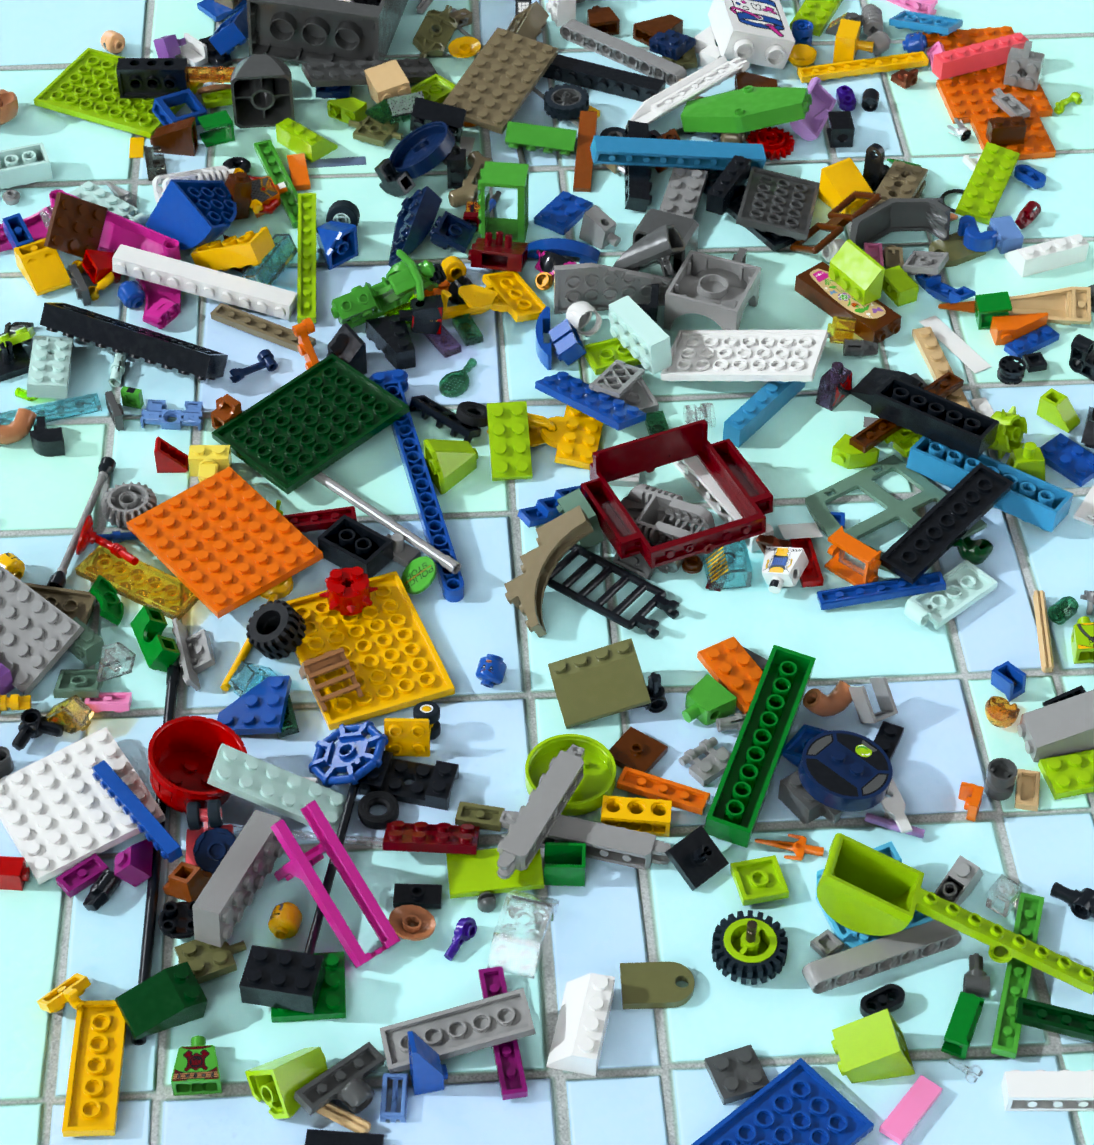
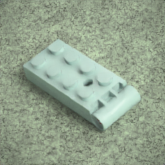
M90 181L83 183L68 193L82 200L106 207L108 211L146 227L145 224L148 218L144 213H139L138 208Z
M34 336L27 378V397L67 399L73 354V338Z

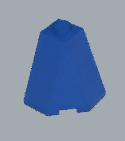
M329 221L316 228L317 243L327 269L331 270L358 256L356 225Z

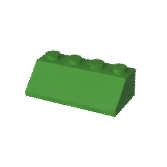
M508 121L505 144L509 145L508 147L512 149H519V146L526 147L525 150L528 151L541 149L544 153L552 154L553 151L560 152V155L570 156V153H575L578 135L577 130Z

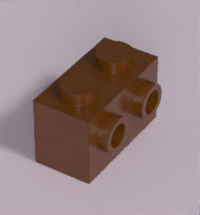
M1022 116L988 119L986 138L988 142L996 145L1024 144L1027 125Z

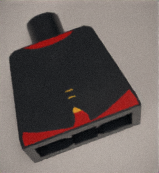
M441 295L426 296L423 301L413 298L410 300V310H399V321H409L412 332L441 335L443 317Z

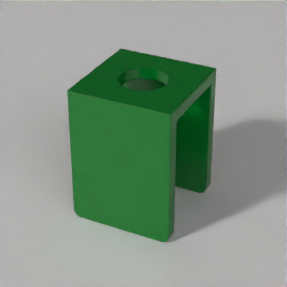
M226 110L197 117L203 130L207 131L199 134L205 147L235 141L233 121Z
M1007 291L975 295L974 314L978 330L990 328L992 316L1009 315L1008 311H1012Z
M546 842L544 849V885L585 886L586 843Z

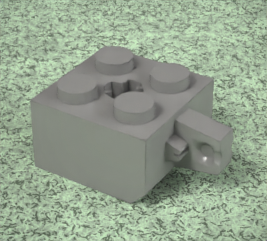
M1026 40L1023 49L1011 47L1006 64L1004 85L1037 90L1041 79L1045 54L1031 51L1032 41Z

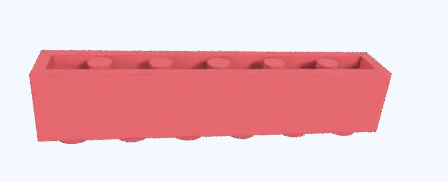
M1020 32L950 51H943L942 53L934 54L932 72L940 80L1005 64L1007 63L1011 47L1023 49L1026 40H1029Z

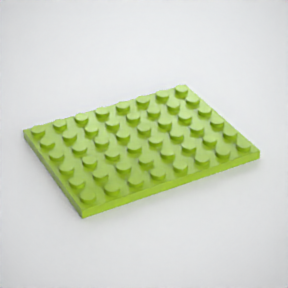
M87 48L33 99L36 106L146 138H151L156 128L163 126L152 112L154 99L120 98L116 68L118 58L124 57ZM189 76L190 90L195 95L198 88L204 85L203 79ZM186 103L170 107V110L175 115Z

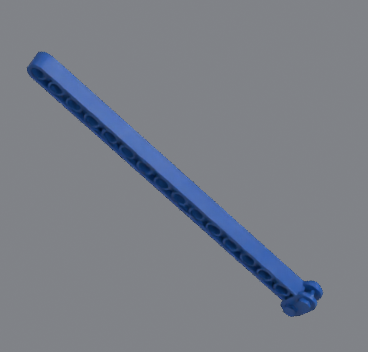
M395 369L371 375L370 379L407 404L404 395L408 390V374L406 371ZM410 412L392 423L391 428L426 542L457 561ZM433 559L436 564V574L443 597L452 603L461 601L464 598V581L461 571L453 574Z

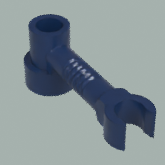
M269 349L260 351L257 355L258 363L243 369L234 368L229 371L232 375L230 377L231 381L237 383L246 375L267 368L270 372L276 370L278 364L274 360V355Z

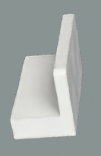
M187 32L184 33L186 44L180 47L181 54L176 56L178 58H187V63L195 69L208 63L207 46Z

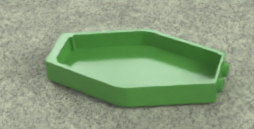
M748 85L742 89L687 101L681 114L684 132L744 133L805 119L807 112H809V106L812 104V96L808 94V88L753 87Z

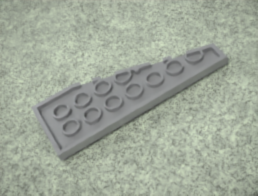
M596 263L555 265L554 314H566L568 307L578 301L588 302L597 311L609 310V304L627 295L636 304H648L651 299V284H659L658 306H664L665 293L674 278Z

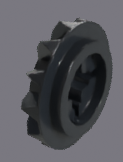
M233 157L223 163V166H226L228 169L241 168L246 173L250 172L251 164L246 158Z

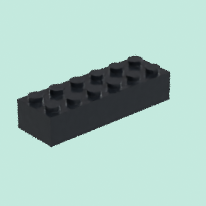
M894 376L874 393L870 413L881 419L888 420L897 426L904 427L915 434L925 436L934 442L941 443L950 449L957 450L975 459H978L995 441L999 421Z

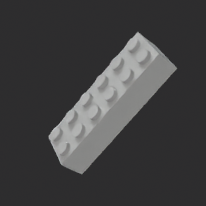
M259 810L253 812L192 906L195 940L221 948L225 940L230 939L235 924L242 920L244 910L252 904L257 889L260 890L262 888L267 873L270 874L272 872L274 862L283 854L284 849L270 828L280 821L281 817Z

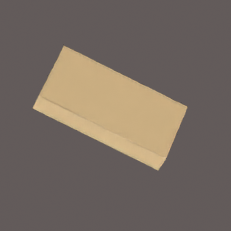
M1018 769L1014 808L1038 811L1041 772Z

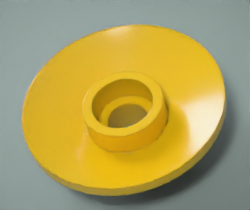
M470 36L456 38L448 46L449 53L457 58L472 57L481 50L480 41Z

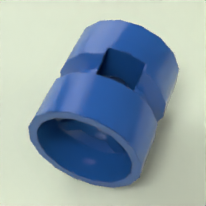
M796 20L793 22L792 34L795 44L812 46L813 23L808 20Z

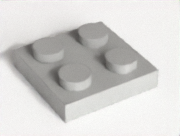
M913 251L903 264L902 269L911 275H938L948 262L949 253Z

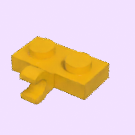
M76 973L40 998L37 1003L41 1010L49 1013L60 1011L64 1008L66 1002L77 1010L85 1004L79 996L85 992V989L91 983L87 976Z

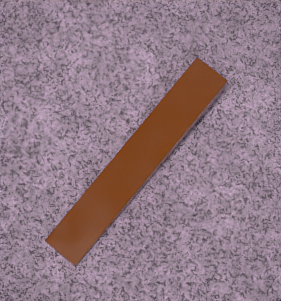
M580 111L573 191L591 192L594 164L590 146L597 131V111Z

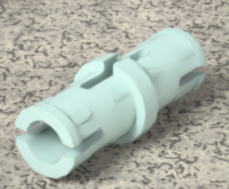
M116 353L114 355V362L110 366L111 374L108 382L113 387L120 386L121 378L125 374L124 365L127 357L124 353Z

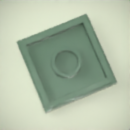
M61 669L53 691L54 698H98L105 678L104 669Z

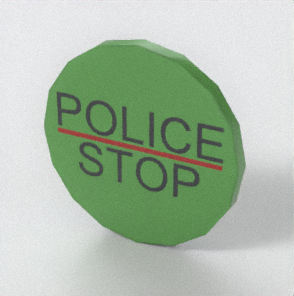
M423 556L412 560L406 566L402 573L401 581L407 593L411 595L419 594L432 584L437 572L433 559Z

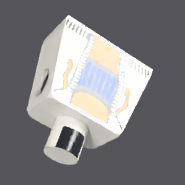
M766 546L762 575L767 585H769L768 590L771 593L779 594L782 587L796 586L809 563L803 548Z

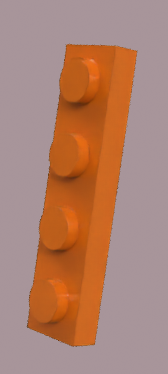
M626 766L616 784L618 789L649 799L672 801V806L698 815H703L710 800V793Z

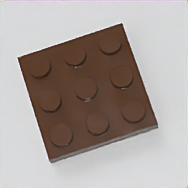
M57 192L44 246L80 258H84L86 249L98 250L108 208Z

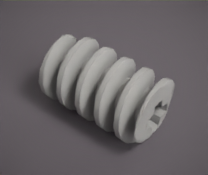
M874 4L866 5L861 12V15H863L862 25L864 34L870 36L877 31L883 32L881 9Z

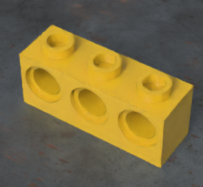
M603 795L601 822L616 827H625L630 830L648 832L656 836L669 837L672 801Z

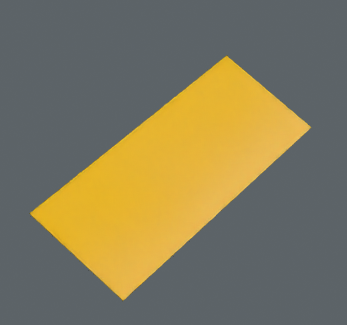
M130 137L129 158L143 157L144 137Z

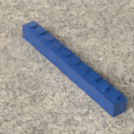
M105 760L92 767L94 779L96 781L99 780L101 787L107 790L110 798H114L118 807H122L124 814L130 816L132 823L137 824L139 831L145 833L146 839L152 842L157 851H160L164 860L167 859L172 863L183 856L179 844Z

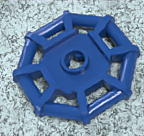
M371 721L351 725L340 724L337 730L315 744L316 750L313 760L309 764V771L322 781L323 786L328 788L341 784L352 783L356 785L370 771L382 765L381 759L385 746L388 744V737L382 734ZM375 747L374 754H371V748ZM329 766L330 768L325 772L323 768ZM346 772H348V774H349V775H339V776H337L338 773H346Z

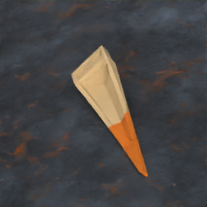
M1071 286L1010 296L1012 311H1008L1009 315L1048 313V323L1064 325H1090L1091 287ZM975 301L939 304L938 308L974 313Z

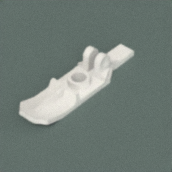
M892 778L886 794L891 797L885 796L880 802L882 809L885 811L884 816L887 819L893 818L902 834L912 832L913 829L905 815L906 803Z

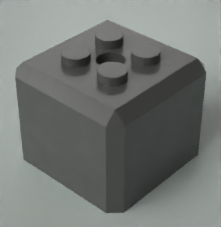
M652 208L646 212L633 232L632 245L655 229L666 224H673L685 244V251L672 255L674 256V278L689 251L698 250L699 223L695 219Z

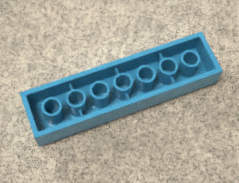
M922 436L910 448L906 468L931 478L933 481L942 483L951 489L979 463L1014 482L1013 488L993 507L1036 525L1042 530L1052 532L1069 513L1073 493L984 454L978 459L968 457L964 453L950 449L948 446L934 442L925 436Z

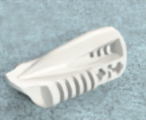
M221 165L158 175L153 179L155 201L158 203L171 180L224 181L225 183L228 175L233 174L236 168L228 169L226 166ZM161 180L163 181L162 187L158 185Z

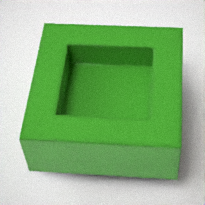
M123 386L120 391L123 406L141 409L144 405L142 389Z

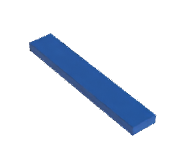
M941 571L923 574L913 584L903 578L818 591L817 600L821 610L942 591L946 590V582Z

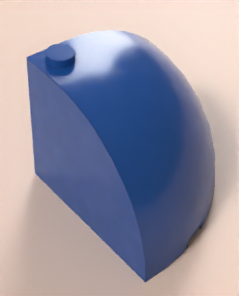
M171 180L145 225L154 231L178 240L180 250L195 249L206 243L213 242L229 228L236 217L237 206L236 202L232 201L231 194L224 181Z

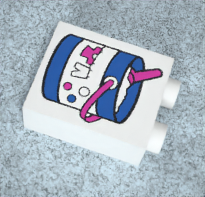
M713 0L708 17L721 56H725L728 60L740 57L743 61L747 60L750 64L784 70L795 40L780 0Z

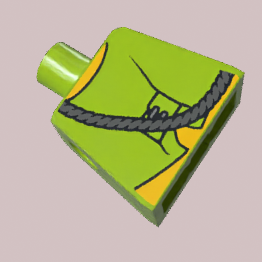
M1087 616L1080 617L1077 623L1073 625L1071 647L1074 664L1094 662V622H1091Z

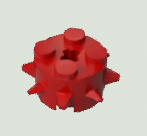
M355 566L353 568L333 569L329 574V578L325 579L327 591L319 594L320 597L328 598L329 610L340 611L343 616H353L360 614L364 607L373 604L370 600V593L378 590V587H371L368 574L364 573L363 568Z

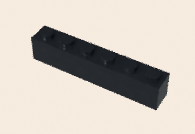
M628 120L624 137L651 138L649 124ZM624 165L625 209L646 212L648 205H651L652 195H650L652 182H650L652 169H649L650 166Z

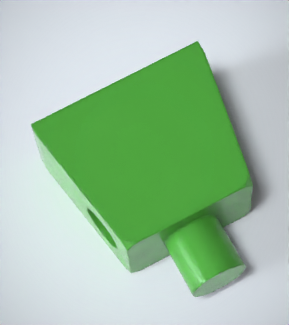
M707 674L686 694V709L682 711V716L688 723L697 718L701 723L708 726L715 723L717 718H724L736 712L737 697Z

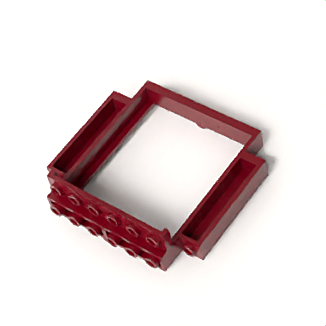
M704 419L592 452L593 463H590L591 481L581 483L582 494L595 512L602 531L620 558L624 559L641 553L651 569L700 553L709 554L716 548L765 533L766 516L764 514L773 512V495L730 439L713 444L708 441V423ZM697 455L743 518L651 547L607 482L643 471L650 473L656 467Z

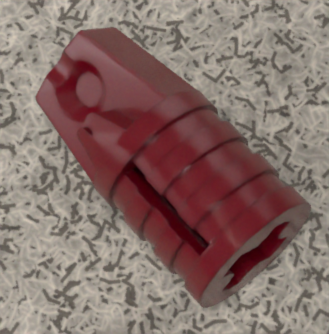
M1029 201L1015 220L1020 229L1031 224L1040 214V204L1036 201Z

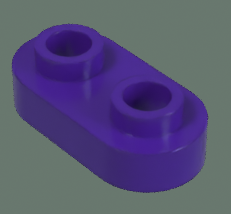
M846 85L837 88L836 100L839 108L843 111H853L856 108V98L853 90Z

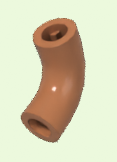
M18 408L16 416L10 424L0 425V444L9 445L19 442L27 436L34 425L37 414L28 409Z
M840 680L828 695L823 694L819 689H811L804 695L803 705L816 715L822 717L834 716L845 710L853 701L849 691L850 685Z

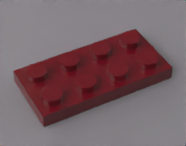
M397 820L387 823L383 838V850L476 855L480 826L472 824H462L459 826L449 823H439L437 825L426 822L405 823Z

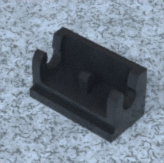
M452 149L449 153V158H447L448 189H457L462 187L463 180L467 178L466 149H461L458 155H455Z

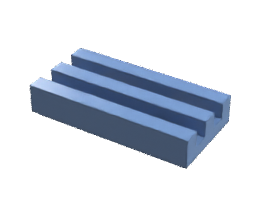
M383 1073L380 1122H385V1120H390V1122L401 1120V1123H406L408 1074ZM388 1080H393L391 1112H386ZM398 1080H403L401 1113L396 1112Z

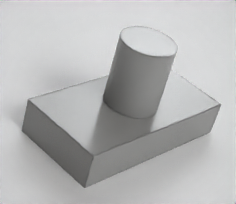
M394 533L393 535L387 534L385 536L393 540L394 558L392 560L406 567L412 560L421 557L420 550L404 542L403 534Z

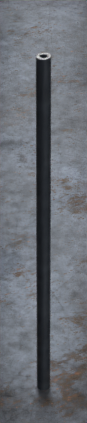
M359 781L356 785L350 784L336 835L342 845L344 844L359 789ZM331 859L329 860L323 882L329 895L337 870ZM318 905L304 953L314 954L324 918Z

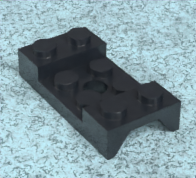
M371 748L370 753L374 754L375 749ZM384 751L381 759L382 765L379 768H374L359 780V794L366 795L373 791H385L392 794L399 802L448 811L451 790L455 779L459 778V764L436 761L435 766L395 759L393 758V752ZM406 780L415 781L410 785L404 783Z

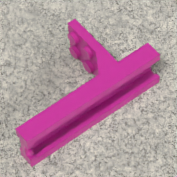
M314 800L300 810L320 841V844L304 853L285 821L282 819L276 822L270 828L290 861L273 874L277 881L283 878L289 881L297 877L304 882L353 965L357 968L399 942L400 939ZM325 852L383 945L372 953H364L312 867L324 859L323 853Z

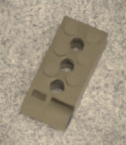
M894 160L875 191L882 198L870 209L889 198H919L926 187L925 178L928 174V169Z

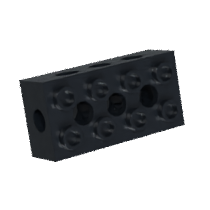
M118 58L116 72L120 98L154 99L190 89L187 58Z

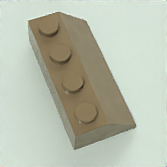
M535 1L513 18L507 31L537 41L536 37L541 34V29L547 24L546 20L549 14Z

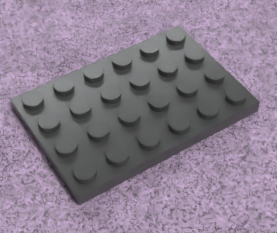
M752 166L736 224L746 228H755L762 232L775 233L778 236H788L795 240L807 241L820 183Z

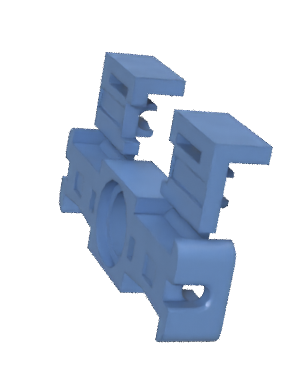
M148 399L146 410L143 409L141 413V427L144 429L145 424L161 425V429L181 430L182 426H198L200 431L202 430L204 420L202 413L204 409L203 402L185 401L184 406L186 410L182 411L165 410L167 409L166 400ZM171 417L177 418L174 422L167 421Z

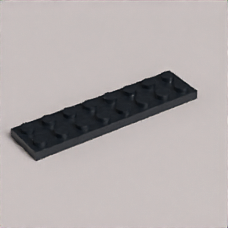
M979 463L880 557L881 565L913 584L1013 488L1014 482Z

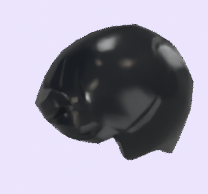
M465 275L460 276L449 286L448 290L452 294L449 297V301L452 304H466L458 294V289L461 286L472 285L473 283Z

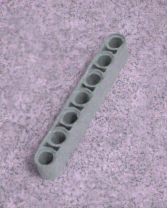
M933 920L812 961L805 965L802 969V974L812 992L820 994L953 948L959 944L962 936L957 930L937 920Z

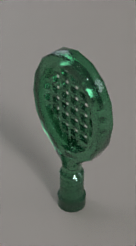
M470 358L462 370L446 374L439 382L440 393L445 397L452 398L460 396L467 391L470 384V378L467 373L477 365V361L474 358Z

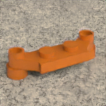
M310 317L292 326L294 335L298 337V351L306 360V370L319 362L308 334L315 332V326Z

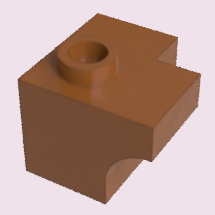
M229 394L217 399L216 409L211 412L212 427L218 429L241 414V402Z
M182 861L168 876L169 881L163 886L164 893L187 902L196 901L212 877V873L205 872L200 867Z

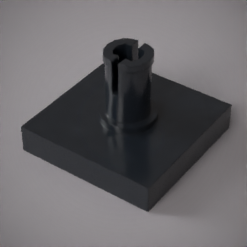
M651 284L650 303L637 305L657 324L659 284Z
M5 341L6 347L3 342L0 344V382L29 372L30 357L21 343L12 345L10 341Z
M702 825L664 852L692 891L729 864Z

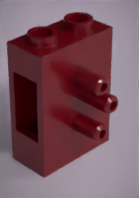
M502 231L496 232V240L492 239V232H486L485 238H478L475 244H472V249H469L468 260H471V267L522 272L528 257V243L513 242L511 234H506L504 241Z

